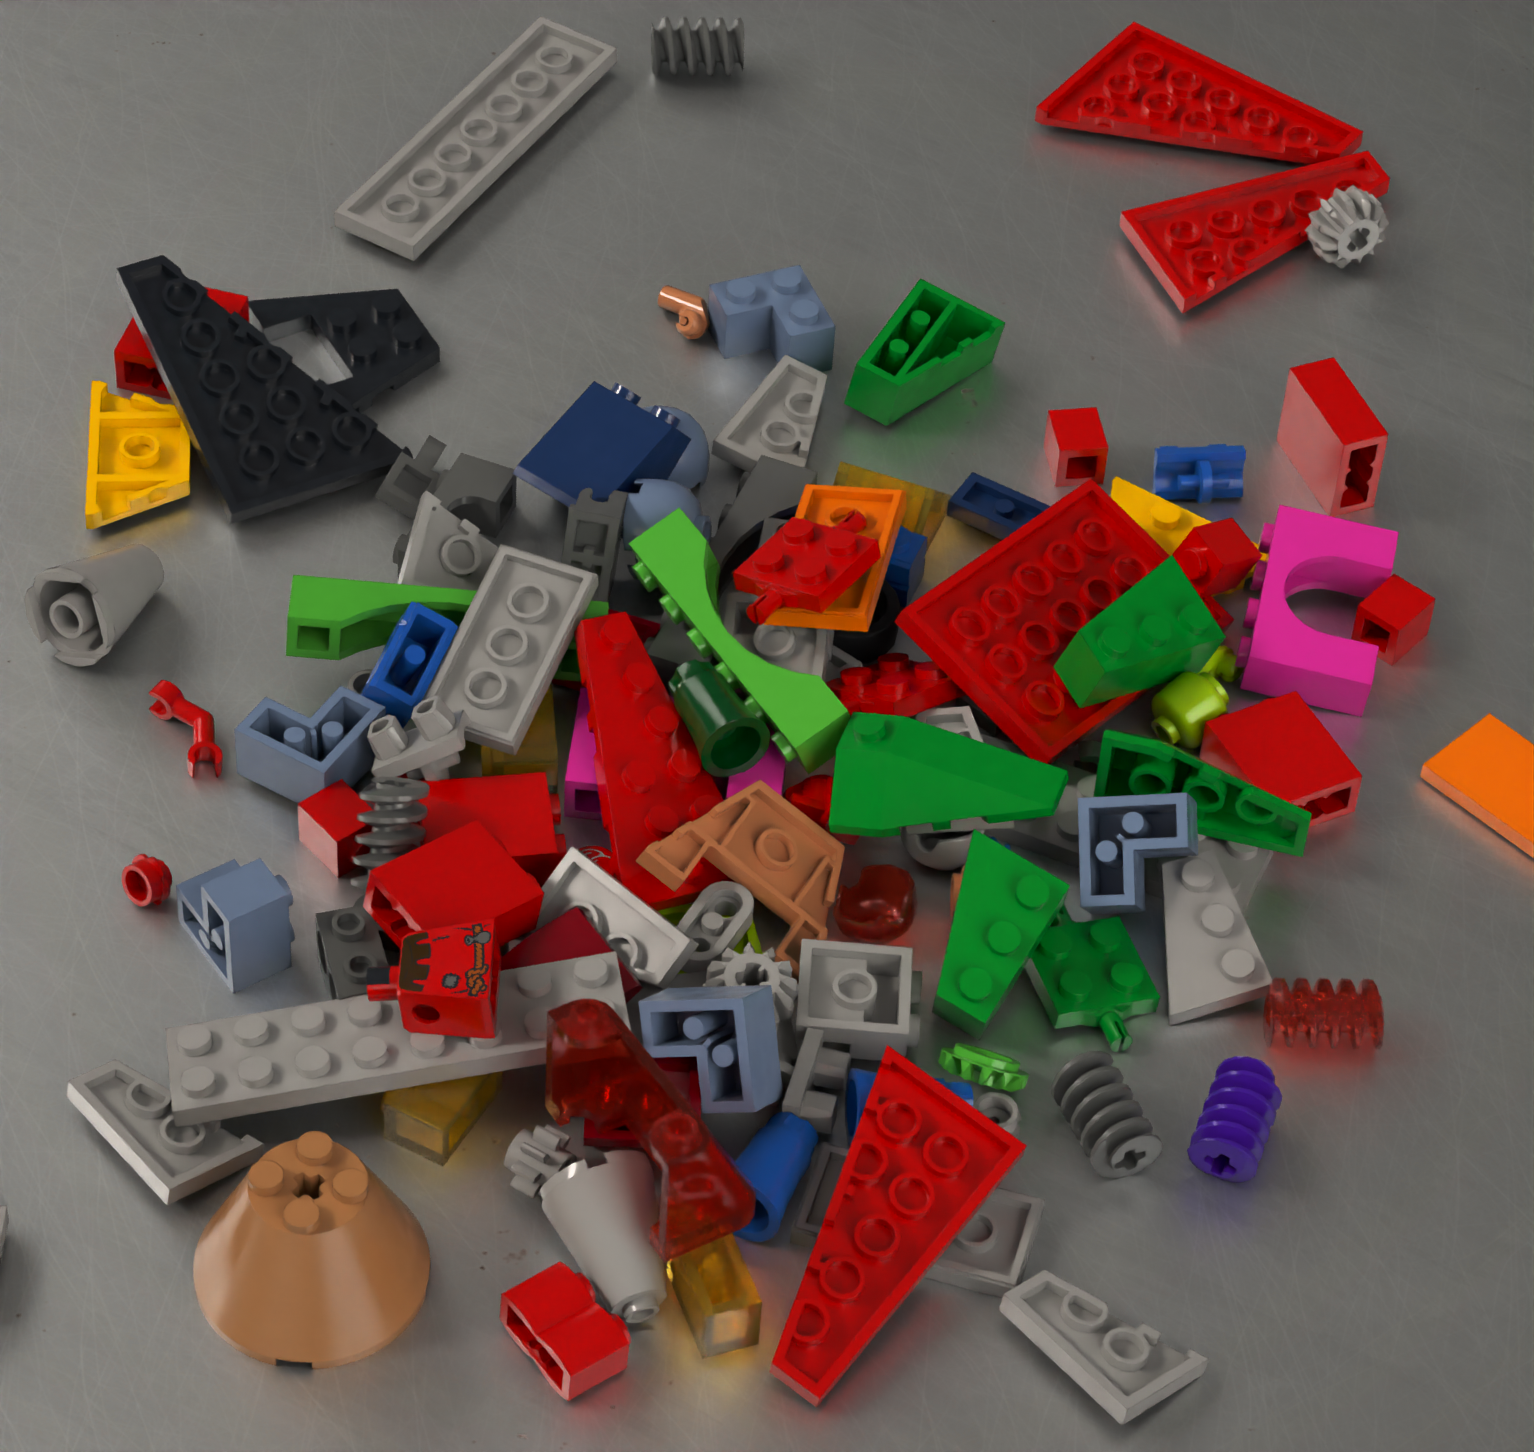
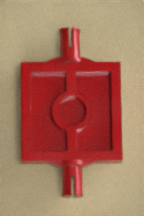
M852 510L841 522L832 527L792 517L733 572L736 590L759 597L746 609L749 619L755 624L758 622L759 625H762L777 609L783 607L803 608L822 614L881 558L878 540L858 535L867 526L864 515L858 511L855 514V510Z
M905 653L881 655L878 657V663L867 667L844 669L840 672V678L825 682L848 710L850 716L853 712L910 717L966 695L934 661L918 662L909 660V655Z

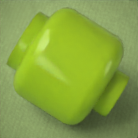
M1185 671L1176 676L1152 698L1151 710L1155 720L1152 721L1151 726L1161 740L1171 745L1178 743L1187 749L1197 748L1202 745L1206 721L1228 713L1226 707L1229 704L1228 694L1222 685L1206 672L1197 674Z

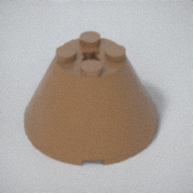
M309 1131L302 1134L299 1139L279 1144L266 1152L250 1167L247 1175L205 1226L198 1240L193 1262L194 1288L200 1309L207 1322L224 1341L245 1355L267 1364L276 1366L277 1359L290 1362H312V1369H325L356 1362L374 1354L394 1341L407 1329L421 1309L426 1297V1288L430 1275L429 1246L422 1226L415 1215L351 1150L339 1143L333 1142L329 1135L320 1131Z

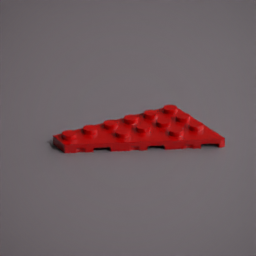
M1134 21L1036 106L1035 121L1042 125L1304 164H1315L1351 155L1361 146L1363 131Z

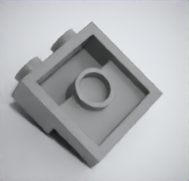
M746 592L727 593L724 627L746 650L770 664L793 672L819 675L825 682L827 660H831L834 630L759 625L758 622L755 624L749 619L746 609L759 597ZM740 689L735 691V693H742Z
M802 938L794 1039L803 1040L807 1027L824 1031L823 1042L850 1044L849 1054H851V1058L881 1061L887 1045L906 1058L907 1047L918 1048L920 1014H910V1004H920L922 971L912 970L913 948Z

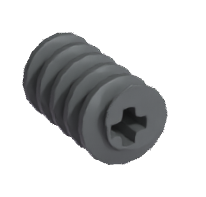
M668 17L661 19L658 30H655L652 23L651 68L653 75L659 74L663 62H667L672 75H677L681 62H685L690 75H695L699 62L704 63L708 76H713L717 63H722L726 76H731L735 63H740L743 71L744 24L742 19L735 18L730 31L727 30L723 18L716 19L712 31L709 30L705 17L698 18L694 30H691L686 17L680 18L676 30H673Z
M374 777L371 781L376 783L375 789L359 792V798L374 804V809L357 814V820L372 826V831L355 836V842L369 847L370 853L353 857V863L368 869V874L352 878L351 885L366 890L370 870L418 848L413 843L422 841L426 837V830L416 821L426 818L428 808L416 800L425 798L430 794V787L427 783L399 777Z
M1104 1051L1086 1052L1076 1056L1061 1068L1052 1082L1051 1094L1057 1105L1061 1107V1112L1066 1121L1071 1124L1070 1127L1074 1135L1080 1140V1145L1086 1156L1090 1158L1096 1173L1105 1178L1131 1176L1155 1162L1162 1153L1163 1144L1159 1136L1152 1134L1153 1127L1149 1119L1142 1117L1143 1110L1139 1102L1132 1100L1133 1093L1129 1085L1122 1083L1123 1076L1119 1068L1111 1066L1113 1063L1111 1055Z

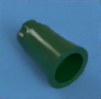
M693 659L676 668L674 676L668 681V690L674 700L675 709L684 721L696 745L703 768L713 776L729 777L743 773L757 764L766 753L770 744V731L767 725L749 710L734 692L727 679L718 673L710 662H700Z

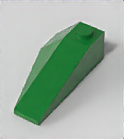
M853 712L836 747L829 828L831 833L883 838L901 835L900 827L932 823L933 831L951 829V820L981 817L986 823L992 824L1054 816L1069 780L1068 771L905 716Z
M1114 729L1104 730L1093 797L1188 793L1197 802L1198 834L1303 857L1312 813L1163 740Z

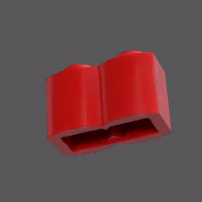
M559 1261L501 1294L500 1320L505 1329L522 1351L534 1359L548 1383L565 1400L570 1401L627 1368L629 1345L631 1344L628 1328L618 1315L614 1313L609 1314L596 1303L595 1291L589 1280L582 1273L577 1272L575 1274L567 1265Z

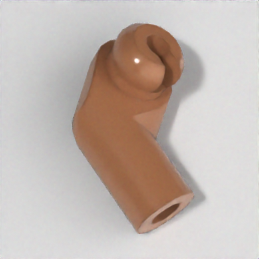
M669 285L662 288L658 296V306L679 315V323H675L678 332L687 339H696L703 336L709 327L706 301L702 297Z

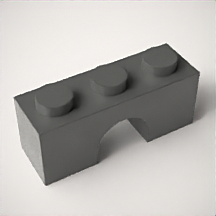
M460 453L451 469H445L440 474L434 496L442 501L440 503L442 507L461 521L465 518L479 528V534L497 538L516 508L517 476L512 474L515 469ZM412 528L407 535L402 534L398 538L394 547L393 563L398 564V579Z

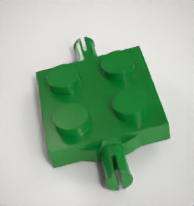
M1064 903L1052 922L1051 927H1049L1025 966L1054 1029L1076 1025L1098 1026L1102 1029L1113 1052H1118L1119 1048L1120 1051H1124L1133 1043V1039L1129 1035L1123 1020L1130 1016L1156 1012L1159 1004L1160 995L1119 916L1075 922L1071 919Z

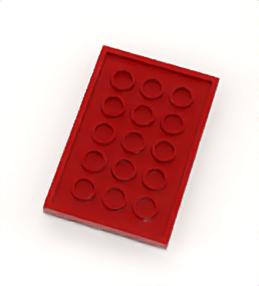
M1091 478L905 607L898 615L895 623L1029 758L1051 765L1080 741L1152 688L1143 689L1080 709L1053 666L1078 630L1164 562L1170 555ZM1212 596L1201 598L1223 633H1225L1235 619Z

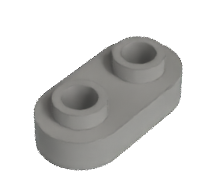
M720 881L707 886L700 893L676 926L699 944L681 968L682 971L687 973L707 971L711 961H721L722 953L725 952L727 946L734 950L753 921L754 899L746 887L736 882ZM722 915H729L731 917L723 918Z

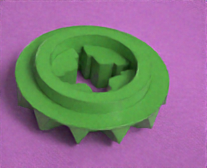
M956 1043L954 1048L943 1047L938 1061L944 1070L949 1071L950 1074L960 1076L965 1080L973 1081L980 1085H986L998 1090L1003 1089L1009 1092L1024 1089L1029 1077L1028 1073L1019 1069L1020 1062L1005 1055L964 1043Z

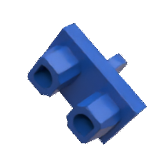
M1212 444L1207 447L1178 448V446H1160L1155 448L1152 493L1165 500L1197 499L1199 504H1208L1212 498L1243 497V468L1246 450L1243 445L1227 446L1226 444Z

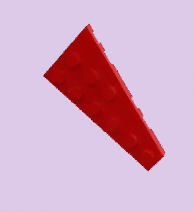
M1364 151L1122 211L1119 226L1181 313L1184 314L1307 241L1308 235L1305 229L1311 224L1308 214L1319 210L1321 207L1320 199H1330L1335 188L1345 192L1350 186L1354 185L1358 189H1362V191L1373 194L1378 199L1388 192L1390 177L1371 153Z
M627 612L581 620L574 631L582 686L587 688L590 711L587 714L589 732L594 733L597 752L593 760L603 826L610 835L612 856L609 859L611 875L656 911L693 903L707 886L720 881H735L702 856L686 880L674 892L638 864L636 859L648 845L657 840H663L680 826L689 821H695L724 800L713 778L703 768L697 748L683 720L675 709L674 703Z
M888 1045L886 1046L769 1373L816 1408L1022 1158L1027 1147L1023 1142Z

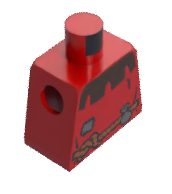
M495 919L407 933L402 937L399 966L367 968L366 986L369 1002L398 1000L403 1027L411 1033L484 1039L495 1038L501 970V954Z

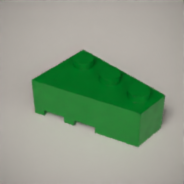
M920 278L856 363L844 404L888 426L993 361L1006 322Z
M1171 555L1078 630L1053 667L1081 709L1170 682L1185 671L1200 673L1226 636L1174 556Z
M975 829L973 830L932 1013L980 1041L1062 908L1070 885Z

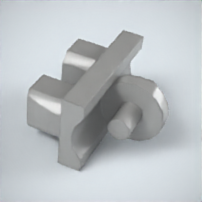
M435 695L421 701L413 708L411 718L417 728L405 732L396 717L391 715L377 719L370 724L367 738L375 754L371 770L375 777H397L406 773L408 779L412 780L425 778L426 781H439L441 779H449L448 767L460 763L458 751L465 748L464 728L470 726L471 720L464 709L452 713L441 698Z
M807 1027L795 1067L792 1066L793 1059L791 1056L784 1053L779 1054L783 1098L780 1099L783 1101L782 1112H792L798 1118L809 1121L816 1131L832 1133L838 1112L839 1096L817 1092L815 1088L817 1085L844 1091L851 1069V1054L823 1047L824 1031ZM780 1100L768 1106L777 1107L779 1105Z

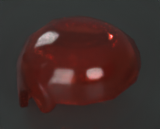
M892 864L864 867L861 870L860 879L855 886L847 888L844 884L840 886L833 911L835 924L848 939L862 944L886 945L898 939L910 929L917 914L918 904L915 882L907 870Z

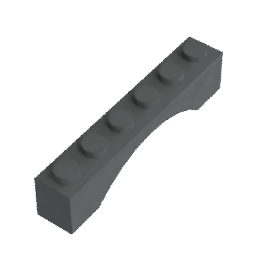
M761 455L752 472L743 473L738 484L736 500L733 505L727 503L724 506L718 521V531L714 537H711L709 544L721 567L718 585L719 601L723 592L734 579L733 572L758 550L764 518L790 520L792 517H795L805 484L817 485L818 472ZM664 611L659 633L656 638L648 637L644 647L669 693L668 681L674 676L676 668L683 663L693 659L700 662H710L714 667L719 663L712 655L703 659L686 636V633L691 630L684 621L676 626Z

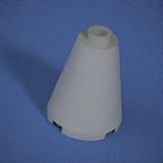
M131 544L46 569L34 578L33 586L26 591L24 598L26 617L40 643L42 644L48 640L59 651L54 656L60 661L77 667L94 665L108 655L164 581L163 566L159 557L151 549L141 544Z
M616 1150L604 1153L607 1161L605 1164L589 1169L586 1159H583L554 1174L542 1185L540 1190L542 1199L540 1201L543 1212L610 1314L614 1313L620 1318H625L628 1323H637L656 1315L660 1310L659 1305L667 1297L653 1168L646 1154L635 1150Z

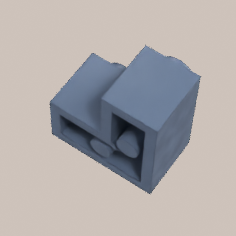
M800 265L709 285L708 331L724 359L770 349L777 363L784 355H788L820 372L832 370L836 326Z
M340 686L309 718L265 697L234 729L237 774L296 803L305 800L340 779L353 788L373 766L375 754L367 735L370 724L386 716L385 706Z
M1188 793L1078 798L1080 907L1092 915L1146 912L1144 858L1198 856L1197 802Z
M261 858L241 867L233 859L176 885L180 924L233 994L292 967L291 942L295 940L294 930L289 919V906L293 905L292 892L286 880L279 874L274 876Z
M771 985L667 988L638 1001L645 1058L697 1057L703 1113H752L783 1098Z

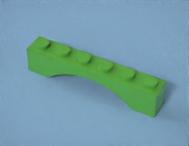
M680 507L632 540L629 545L638 560L632 566V569L640 582L649 592L656 587L663 594V597L658 600L676 626L682 621L689 626L691 630L686 633V636L703 659L712 655L719 663L714 667L717 672L727 679L734 692L740 689L746 697L743 700L744 704L761 721L771 727L775 733L770 736V740L783 759L790 763L796 758L805 771L810 774L836 755V747L851 717L848 710L819 675L793 672L770 664L746 650L727 632L720 615L718 585L721 567L705 537Z
M293 575L287 617L286 656L339 661L360 651L386 645L396 623L404 614L411 601L418 602L455 622L459 628L477 591ZM591 601L582 620L608 615L609 602ZM573 636L553 679L581 681L575 636Z

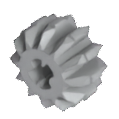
M1354 185L1350 186L1345 192L1335 188L1330 199H1320L1321 207L1319 210L1308 214L1311 224L1305 231L1314 247L1313 250L1322 260L1325 259L1328 263L1332 262V264H1336L1341 269L1349 262L1359 266L1362 256L1367 253L1375 255L1373 247L1375 244L1386 240L1383 230L1390 224L1384 210L1381 208V203L1376 197L1367 191L1358 189Z
M750 941L744 947L743 954H739L727 946L725 952L722 953L721 961H711L707 968L706 983L703 984V987L771 985L776 1031L779 1028V1022H789V1019L793 1016L794 1000L797 999L799 990L797 980L791 978L792 967L790 966V960L775 962L776 954L773 947L763 954L755 953V949Z

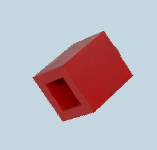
M1097 407L1048 410L1043 447L1054 486H1080L1091 478L1097 484H1103L1108 444Z
M1233 518L1193 527L1172 554L1200 598L1236 589L1262 557V554Z
M1393 574L1358 604L1351 640L1379 646L1377 657L1393 666L1428 634L1436 598L1398 575Z
M340 779L298 803L299 840L337 878H340L353 869L361 867L353 863V857L370 853L369 847L355 842V836L372 831V826L357 820V814L373 809L364 800L360 799L359 795L347 783Z

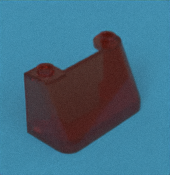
M583 998L547 1011L545 1108L559 1126L570 1123V1116L584 1117L592 1120L594 1128L599 1135L625 1124L662 1171L660 1220L650 1227L649 1243L663 1262H668L748 1225L755 1215L756 1190L752 1182L614 1009L600 1000Z

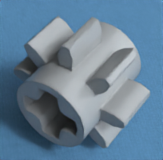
M548 1124L545 1128L537 1125L534 1133L527 1129L521 1130L511 1142L504 1160L505 1167L516 1174L510 1186L533 1199L536 1195L541 1196L540 1190L542 1185L554 1174L577 1162L576 1155L565 1149L571 1137Z

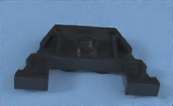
M399 289L249 301V321L255 328L266 335V339L269 342L305 330H313L346 378L345 380L329 384V386L351 402V406L359 413L373 406L372 398L390 387L396 391L440 362L439 345Z

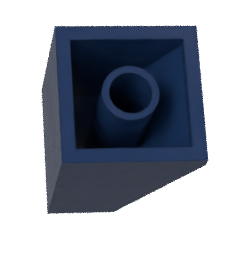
M594 381L520 461L512 474L567 507H570V504L576 505L580 492L585 488H592V499L594 501L607 502L609 495L614 490L627 492L628 494L639 493L640 487L634 484L636 479L668 480L691 438L676 429L681 420L664 409L654 405L649 413L637 406L641 397L615 382L612 389L609 390Z

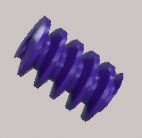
M1235 1056L1225 1059L1217 1067L1215 1079L1211 1083L1209 1095L1205 1099L1202 1114L1198 1118L1196 1130L1192 1134L1190 1146L1187 1149L1189 1160L1202 1172L1223 1181L1235 1183L1249 1181L1256 1175L1258 1161L1262 1159L1264 1144L1268 1142L1270 1127L1274 1125L1276 1111L1280 1108L1283 1097L1279 1087L1274 1084L1275 1076L1272 1069L1263 1061L1252 1057Z

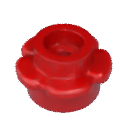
M139 854L133 858L132 864L123 869L122 885L126 895L134 904L144 907L154 902L158 906L162 901L169 898L172 875L168 866L162 860L155 857L148 858L146 854Z

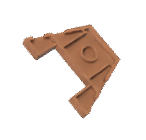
M760 779L714 806L708 813L695 821H689L680 826L663 840H657L648 845L636 859V862L674 892L686 880L702 856L733 881L746 887L752 896L791 926L774 951L776 954L775 962L790 960V966L792 967L791 978L796 979L798 984L802 938L827 940L828 929L825 926L829 907L835 901L845 846Z

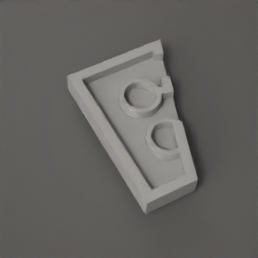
M426 490L421 495L397 584L477 591L498 547L479 534L480 529L464 518L461 521L440 505L442 501Z

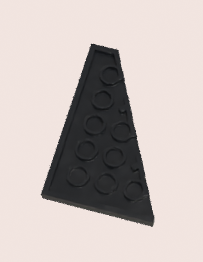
M160 255L117 268L116 281L230 524L388 475L401 452L413 458L408 447L401 449L377 430L378 424L366 414L355 411L351 406V402L319 378L315 381L292 363L293 357L281 347L269 343L266 335L234 311L230 314L208 296V290L196 280L187 278L182 273L181 268L166 256Z

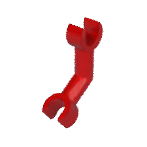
M161 680L149 692V695L158 699L149 708V711L162 720H169L175 717L193 727L194 745L188 750L187 771L194 778L195 765L200 761H210L215 765V775L218 778L222 773L223 754L219 746L215 744L213 715L186 700L176 685L167 680Z

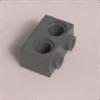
M363 905L316 913L317 958L329 1000H341L367 994V968L388 966L375 920L363 908Z

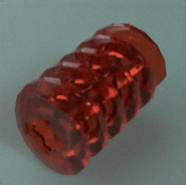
M1275 977L1271 981L1264 1003L1263 1030L1266 1046L1270 1048L1275 1033L1281 1032L1286 1047L1293 1048L1298 1032H1303L1309 1049H1315L1320 1033H1326L1330 1048L1337 1049L1342 1033H1348L1352 1048L1359 1049L1364 1033H1370L1374 1048L1380 1049L1384 1038V1010L1382 998L1379 995L1374 980L1364 978L1359 983L1356 991L1351 979L1341 978L1334 991L1330 980L1327 978H1319L1315 982L1313 990H1311L1307 979L1297 977L1293 982L1291 990H1289L1284 978Z

